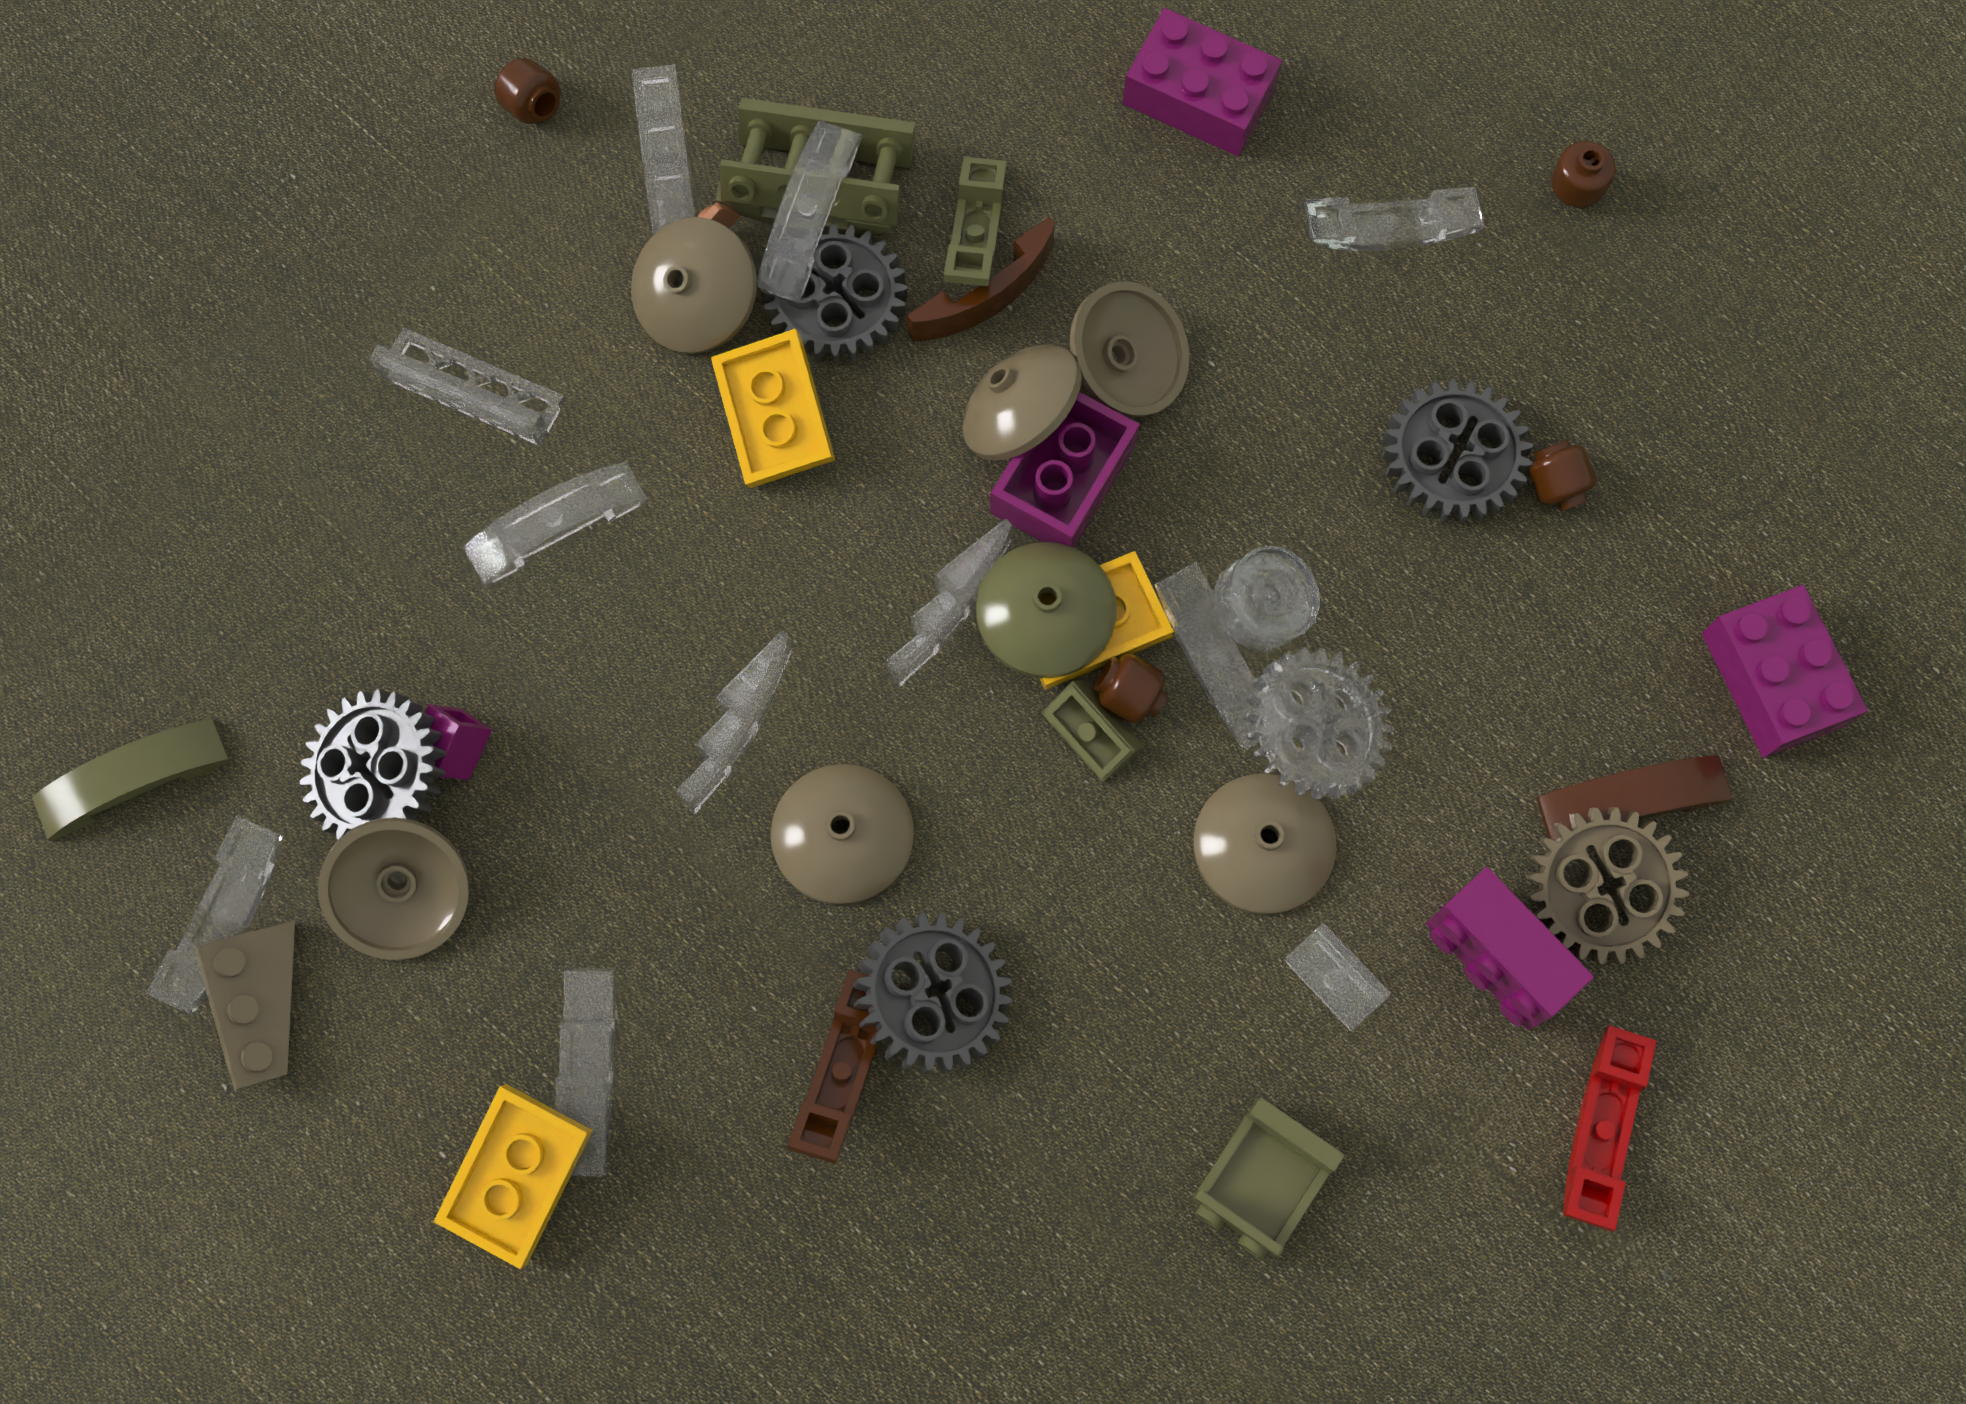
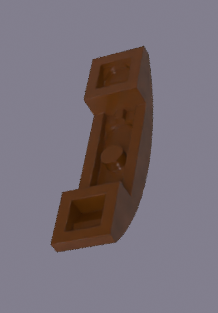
M1049 216L1014 241L1013 263L991 277L989 286H978L955 303L951 301L944 291H941L908 314V336L912 341L943 338L970 329L996 315L1020 296L1036 278L1052 249L1055 222Z
M1719 755L1670 761L1619 772L1540 795L1536 800L1548 838L1555 841L1558 836L1554 831L1553 824L1561 823L1568 829H1571V813H1579L1585 822H1588L1589 808L1593 807L1600 810L1603 820H1605L1609 807L1619 808L1621 821L1624 820L1630 811L1638 812L1640 820L1683 809L1685 812L1723 804L1731 802L1733 797Z
M850 969L834 1011V1020L806 1100L802 1102L787 1145V1150L836 1164L844 1145L878 1044L871 1045L870 1040L877 1032L875 1026L860 1027L859 1025L869 1015L868 1009L854 1008V1003L866 996V992L854 988L853 983L858 978L868 977V975Z

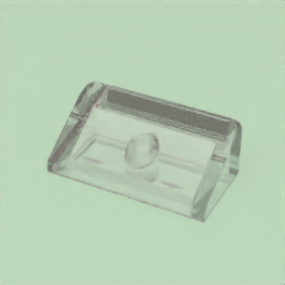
M1324 923L1318 926L1284 959L1287 965L1351 1032L1391 996L1389 990Z

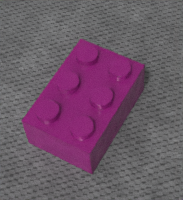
M1163 8L1126 75L1122 104L1239 157L1276 88L1282 60Z
M1079 392L1071 411L1051 435L1034 448L1011 459L990 493V514L1042 542L1060 543L1075 548L1134 450L1140 424Z
M1804 584L1723 614L1701 633L1762 758L1844 728L1868 712Z
M1485 867L1425 923L1432 930L1429 933L1432 941L1446 954L1453 952L1466 966L1464 973L1468 979L1483 991L1488 989L1501 1002L1498 1006L1501 1013L1517 1027L1523 1025L1527 1031L1552 1018L1594 978L1582 963L1488 867Z

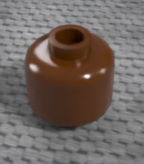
M527 58L515 59L506 64L499 72L494 90L497 102L520 122L530 125L541 123L552 117L559 106L561 92L557 79L537 62Z
M1579 141L1568 146L1561 154L1553 170L1551 182L1554 193L1566 205L1576 208L1590 207L1598 203L1606 194L1614 179L1616 172L1615 159L1608 149L1592 141Z
M1565 440L1533 453L1536 460L1533 461L1528 469V473L1542 504L1553 505L1558 503L1561 511L1588 501L1585 492L1596 485L1597 477L1583 446L1571 445L1569 440Z
M1124 654L1119 659L1111 657L1103 667L1095 684V690L1099 691L1100 705L1131 723L1142 721L1148 714L1153 717L1157 716L1168 697V693L1162 690L1164 686L1163 672L1134 654Z

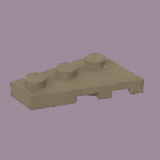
M295 920L198 945L194 949L234 1091L284 1077L288 1073Z

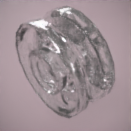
M1265 545L1253 549L1241 559L1235 560L1219 575L1214 589L1215 611L1222 627L1236 642L1251 650L1271 651L1305 634L1315 623L1320 608L1319 587L1312 571L1299 556L1283 547Z

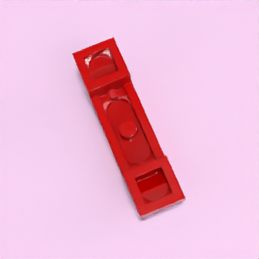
M1608 1025L1606 1027L1592 1066L1576 1125L1567 1172L1563 1216L1611 1232L1616 1230L1626 1184L1625 1181L1621 1180L1640 1091L1647 1087L1657 1040Z

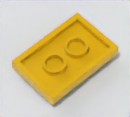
M796 328L711 357L746 486L753 488L835 461L801 334Z
M1135 551L1099 565L1109 578L1116 597L1117 615L1109 643L1103 652L1085 668L1067 676L1040 678L1045 690L1105 666L1111 657L1119 659L1124 654L1136 653L1173 637L1174 631ZM1045 593L1039 597V601L1044 605H1051L1056 601V598L1052 594Z
M508 1084L500 1086L435 1217L434 1223L519 1269L527 1266L593 1130Z

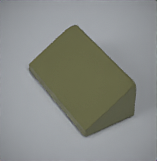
M1084 679L1072 681L1041 713L1102 782L1108 780L1145 747L1116 714L1100 705L1099 695Z

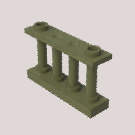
M749 98L741 99L738 108L739 144H744L746 147L741 162L721 159L720 187L722 201L897 226L900 185L890 184L895 166L910 169L912 167L916 122ZM764 147L790 151L785 168L759 165ZM807 154L833 157L829 174L803 171ZM851 160L877 164L873 180L847 178Z

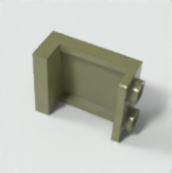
M1260 1097L1253 1103L1190 1201L1199 1207L1195 1214L1205 1223L1218 1231H1221L1225 1225L1240 1235L1241 1238L1237 1244L1254 1257L1262 1261L1266 1255L1272 1259L1279 1258L1285 1249L1283 1246L1329 1174L1335 1172L1345 1154Z

